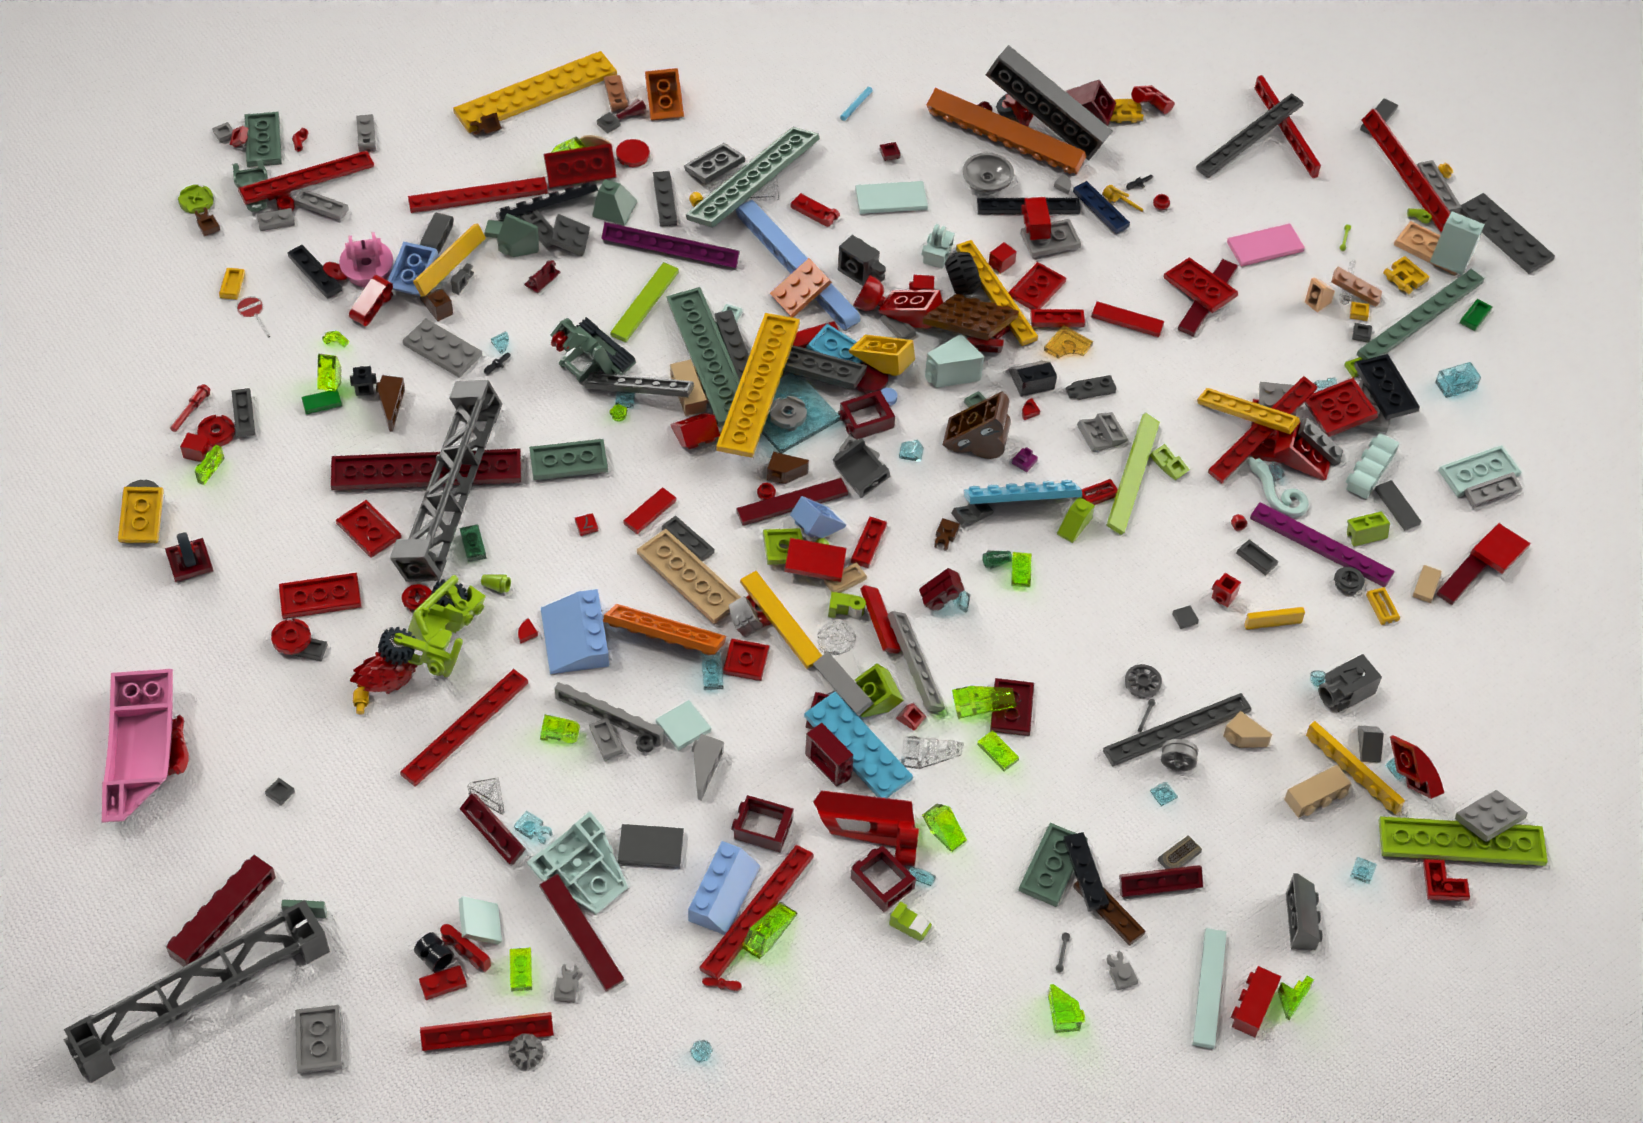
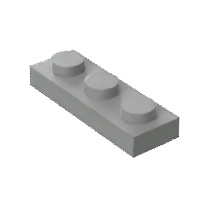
M302 189L294 199V204L339 221L342 220L349 210V206L345 203L306 189Z
M1512 472L1466 488L1464 493L1471 506L1475 507L1518 492L1522 487L1515 473Z

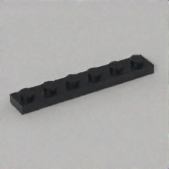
M585 182L576 189L574 186L565 188L563 193L555 191L549 193V197L542 198V196L532 198L533 202L526 203V201L516 203V207L499 208L500 211L495 214L498 220L505 219L507 213L516 216L596 192L598 187L597 184Z

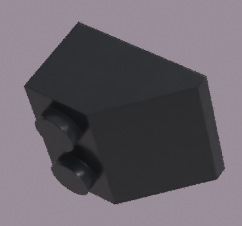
M1042 360L1008 369L1020 397L1055 389L1057 374L1051 362Z

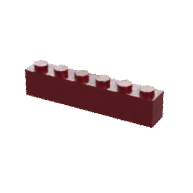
M256 855L244 861L239 871L235 875H231L226 884L213 894L212 899L198 910L197 915L191 921H187L182 930L169 940L166 946L169 957L183 967L202 957L276 878L273 867Z

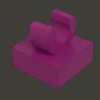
M1028 447L1022 448L1012 459V464L1027 473L1037 462L1038 457L1032 454L1033 450Z

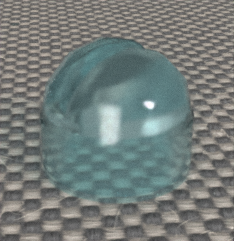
M1320 670L1312 671L1310 673L1311 683L1315 687H1319L1320 684L1325 682L1324 677L1326 673Z

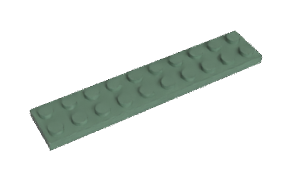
M797 127L790 128L686 213V219L711 228L715 227L820 140L819 133Z
M701 287L666 296L713 415H715L718 427L724 426L740 380Z

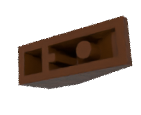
M382 375L380 382L376 384V393L379 394L388 429L393 432L405 392V383L403 377Z

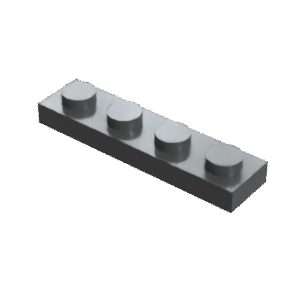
M670 171L653 172L660 227L676 226L677 217Z

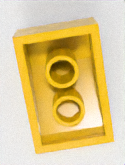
M864 335L849 349L850 354L880 372L892 376L901 375L915 360L913 340Z

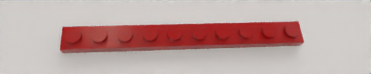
M1372 109L1361 121L1423 208L1431 214V219L1442 233L1445 223L1451 214L1378 111Z

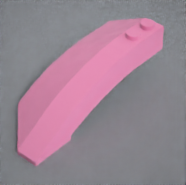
M173 669L111 673L108 749L104 781H102V823L124 821L167 779L172 735Z

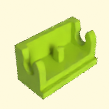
M1382 511L1347 520V537L1352 536L1351 544L1353 547L1388 538L1390 522Z

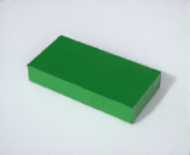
M1477 298L1461 318L1460 324L1476 331L1491 312L1493 306Z
M338 389L301 397L306 415L342 407Z

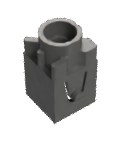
M1361 654L1326 673L1324 677L1326 682L1320 684L1318 688L1319 696L1326 706L1330 708L1336 706L1337 711L1340 712L1376 694L1382 676L1364 654Z

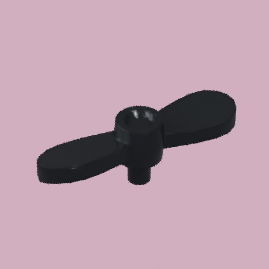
M1154 176L1138 177L1135 181L1128 183L1126 188L1130 190L1137 185L1144 188V182L1149 181Z
M507 352L500 359H494L492 364L485 367L484 373L489 375L496 367L504 368L502 363L511 354Z

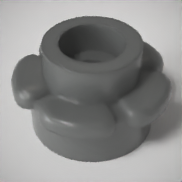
M641 734L636 740L637 749L640 752H651L656 745V741L650 734Z

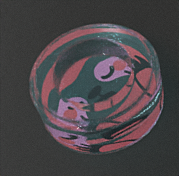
M1274 461L1268 465L1270 472L1277 480L1285 477L1283 469L1277 462Z

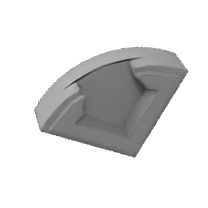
M1063 173L1055 181L1054 187L1069 194L1071 180Z

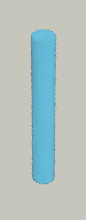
M867 87L840 116L841 120L845 121L873 91L871 87Z

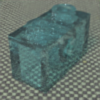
M1467 362L1439 371L1435 383L1445 398L1458 396L1467 391H1474L1479 385L1481 376L1473 364Z

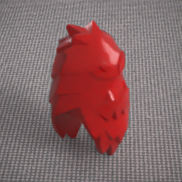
M375 652V656L365 659L363 664L353 669L355 673L349 680L356 683L357 687H364L363 691L386 692V694H390L394 690H399L402 686H405L412 679V674L416 672L415 668L418 665L409 662L406 664L402 662V665H398V662H396L394 665L391 664V660L386 662V657L381 658V653Z

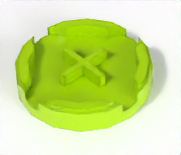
M190 185L181 190L178 202L182 210L195 214V211L198 213L204 212L203 208L210 209L213 205L214 197L212 191L207 186Z

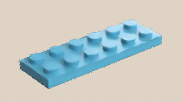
M1062 480L1061 483L1044 481L1043 484L1038 485L1034 482H1027L1023 486L1010 483L1006 484V487H999V485H988L987 488L970 486L969 489H964V497L970 504L1082 497V489L1072 480Z
M833 692L804 713V717L813 727L822 722L854 755L852 770L877 797L888 798L913 780V775L836 692Z

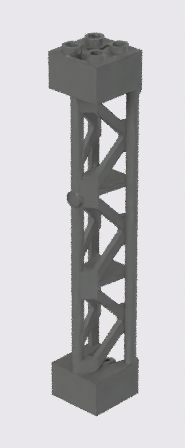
M489 380L455 381L449 399L456 411L441 452L436 456L437 463L408 539H396L390 556L391 561L405 581H440L447 562L446 557L493 425L496 423L503 405ZM487 421L484 431H479L476 423ZM459 422L466 423V426L456 433ZM473 432L477 438L468 444ZM462 437L460 445L450 447ZM477 448L476 454L474 455L472 449ZM461 464L471 465L467 478L462 477L459 473ZM442 468L449 469L450 472L438 481ZM456 478L460 485L451 490ZM445 484L442 493L433 494L435 491H437L440 487H442ZM461 494L459 501L457 502L455 496ZM445 511L454 512L450 525H446L442 521ZM425 515L432 516L433 519L421 528ZM439 526L443 533L434 538ZM428 532L426 539H419ZM444 542L439 557H436L435 553L429 551V549Z
M303 900L279 913L277 917L97 1014L89 1015L65 1028L64 1031L67 1037L63 1040L83 1078L88 1075L92 1083L116 1070L110 1056L121 1051L129 1042L153 1029L169 1025L185 1016L193 1007L217 994L233 990L249 981L257 972L281 959L291 958L300 952L306 964H309L329 953L330 950L325 932L306 901ZM284 922L289 936L265 934L264 932ZM256 942L283 944L284 948L282 950L272 953L243 971L241 970V963ZM244 943L243 948L231 964L225 953ZM221 956L226 969L201 968V966ZM193 976L220 977L221 983L178 1005L176 1000ZM181 978L167 999L161 988ZM157 991L162 1004L137 1003L136 1001ZM128 1011L157 1013V1018L113 1040L112 1034ZM116 1012L100 1040L93 1024Z

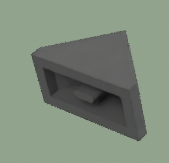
M1358 725L1360 761L1380 763L1384 733L1376 726Z

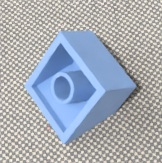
M801 496L790 514L795 520L794 523L804 528L803 532L812 538L814 536L824 538L844 529L847 525L829 507Z

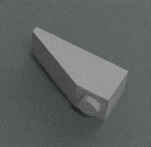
M701 734L698 741H694L692 746L697 798L702 801L724 753V741Z

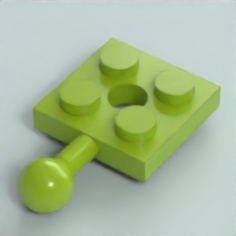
M801 528L763 529L767 565L786 564L788 548L783 549L779 545L786 544L789 547L790 538L803 540ZM818 538L815 541L829 545L828 540L825 538Z

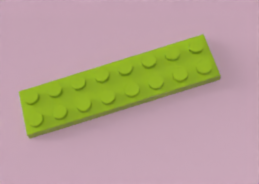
M1380 816L1378 820L1382 856L1546 866L1548 862L1543 826L1516 824L1485 842L1458 821Z

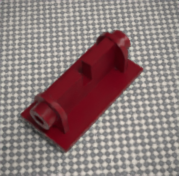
M548 260L539 271L529 277V280L524 285L539 293L561 271L555 268L556 263L554 260Z

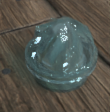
M706 1040L696 1041L690 1049L691 1056L700 1063L709 1060L713 1052L712 1045Z

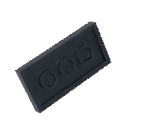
M1388 354L1355 362L1354 367L1386 420L1419 412L1420 406Z

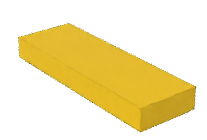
M1304 607L1247 613L1244 623L1245 629L1301 624L1305 610Z

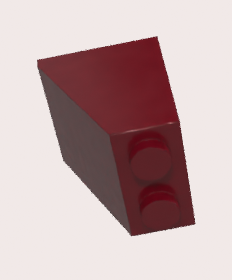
M1100 79L1066 90L1071 97L1107 126L1109 125L1116 102Z

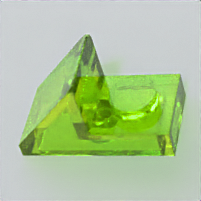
M1308 975L1303 982L1299 980L1294 989L1283 982L1279 986L1278 995L1285 1017L1289 1021L1314 982V979Z

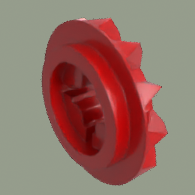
M414 584L407 587L401 597L404 607L409 608L410 611L416 610L430 597L431 589L423 584ZM417 594L420 597L418 602L415 601Z

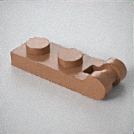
M621 76L604 77L611 112H617L619 109L624 111L628 107Z

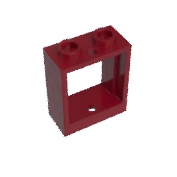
M881 390L840 402L839 419L845 423L848 435L851 434L856 440L893 429L895 426V415ZM874 406L880 418L857 425L851 413Z
M822 722L806 733L805 755L836 787L841 783L848 782L852 777L854 757L850 750Z
M747 795L745 801H741L739 805L738 819L735 818L732 823L731 830L734 831V839L781 853L794 818V808ZM750 811L781 820L774 838L743 829Z
M883 845L878 849L871 850L862 861L858 860L851 868L850 879L883 912L887 911L915 889L916 878ZM880 859L902 879L884 894L863 874Z

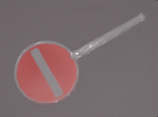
M247 296L240 299L236 306L237 312L244 317L254 316L267 337L270 338V333L258 316L264 307L262 300L256 296Z

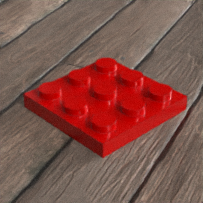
M1354 378L1315 392L1304 402L1328 437L1378 418L1377 411Z

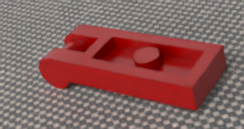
M802 193L791 202L792 209L826 227H830L833 224V220L840 216L838 210L830 209Z
M450 924L441 926V937L445 945H453L454 950L460 956L465 955L476 969L481 968L486 972L491 967L490 957L469 939L462 937V934Z

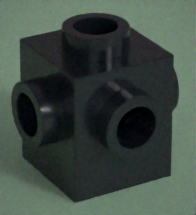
M371 366L353 367V375H350V384L354 386L356 396L374 394V384H377L376 373H372Z

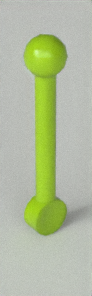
M1346 224L1344 227L1345 234L1342 245H1340L1341 251L1346 250L1345 244L1348 232L1351 230V225Z

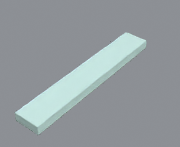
M1205 929L1192 1043L1194 1046L1210 1049L1215 1047L1227 931Z

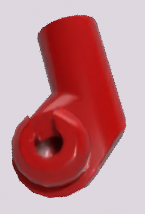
M301 128L292 137L294 149L297 152L303 150L302 143L308 137L309 132L306 128Z

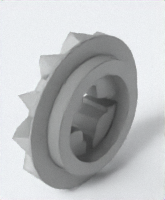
M524 1033L512 1040L508 1050L511 1062L522 1069H530L538 1065L544 1053V1047L540 1039L533 1034ZM524 1043H526L528 1048L533 1049V1051L529 1052L528 1059L524 1053H520Z

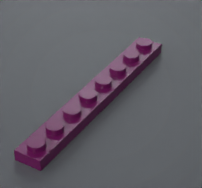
M604 222L601 236L602 240L737 268L740 250Z
M1259 502L1250 516L1251 520L1343 567L1357 569L1364 578L1382 587L1387 586L1395 572Z

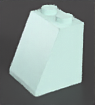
M1451 212L1430 262L1463 275L1474 254L1485 224Z
M960 334L927 353L925 378L936 388L980 381L984 356Z

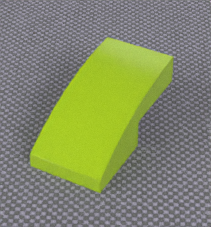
M1163 444L1150 454L1153 461L1174 480L1190 471L1181 457H1175L1166 444Z

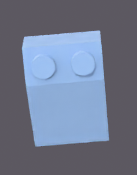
M403 241L388 279L389 282L393 283L392 290L420 296L413 281L439 257L437 249Z

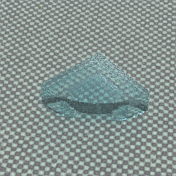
M507 331L491 338V343L500 354L507 350L509 344Z
M1332 377L1327 378V380H1317L1314 384L1318 388H1328L1337 384V379Z

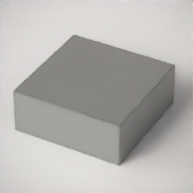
M228 122L212 128L214 135L220 143L231 139L233 129Z

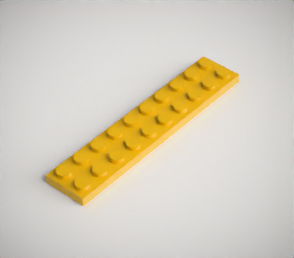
M598 51L453 107V112L467 132L471 133L478 130L476 125L470 126L469 124L474 121L481 123L480 117L497 112L499 121H502L602 82L604 77L616 76L617 70L603 52Z
M770 313L764 314L716 445V451L753 458L796 337L800 319Z

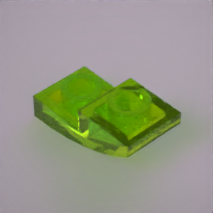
M1012 553L1011 586H1031L1032 553Z

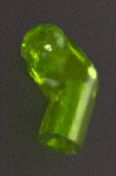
M336 330L328 331L322 337V341L325 344L338 342L343 348L350 342Z

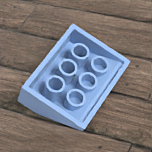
M598 589L579 591L541 607L550 674L609 667L608 648Z

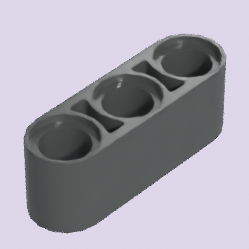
M435 212L420 241V245L435 248L438 254H440L453 227V216Z

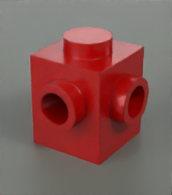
M1224 573L1219 580L1217 579L1211 588L1213 590L1211 598L1228 608L1238 595L1241 581Z

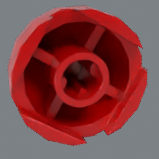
M869 275L853 306L862 311H872L877 306L881 307L886 298L883 296V284L877 278Z

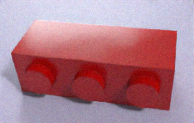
M1025 198V205L1021 206L1025 231L1029 233L1030 240L1051 239V220L1046 198Z
M1257 966L1255 973L1250 972L1246 981L1249 987L1247 990H1242L1238 999L1242 1003L1240 1007L1235 1006L1230 1017L1234 1019L1232 1028L1256 1038L1282 976L1260 966Z

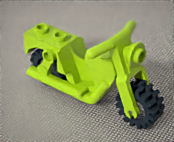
M452 575L447 581L441 579V582L438 581L434 585L430 597L414 611L408 627V633H406L405 628L400 630V627H396L395 630L393 627H390L389 630L386 629L382 633L378 644V653H381L380 657H386L385 661L389 662L391 660V664L394 665L396 662H398V665H402V662L404 664L409 662L415 665L425 663L431 674L436 676L443 675L445 678L450 677L463 644V640L457 638L451 654L448 653L446 649L451 640L452 633L456 634L465 625L468 626L473 617L483 611L485 607L483 603L486 596L471 585L468 587V590L462 588L463 584H457L459 579L456 575ZM415 649L422 651V655L414 654Z

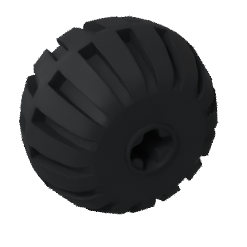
M957 252L949 256L945 261V268L954 292L962 295H970L976 292L981 286V279L972 255L968 252Z

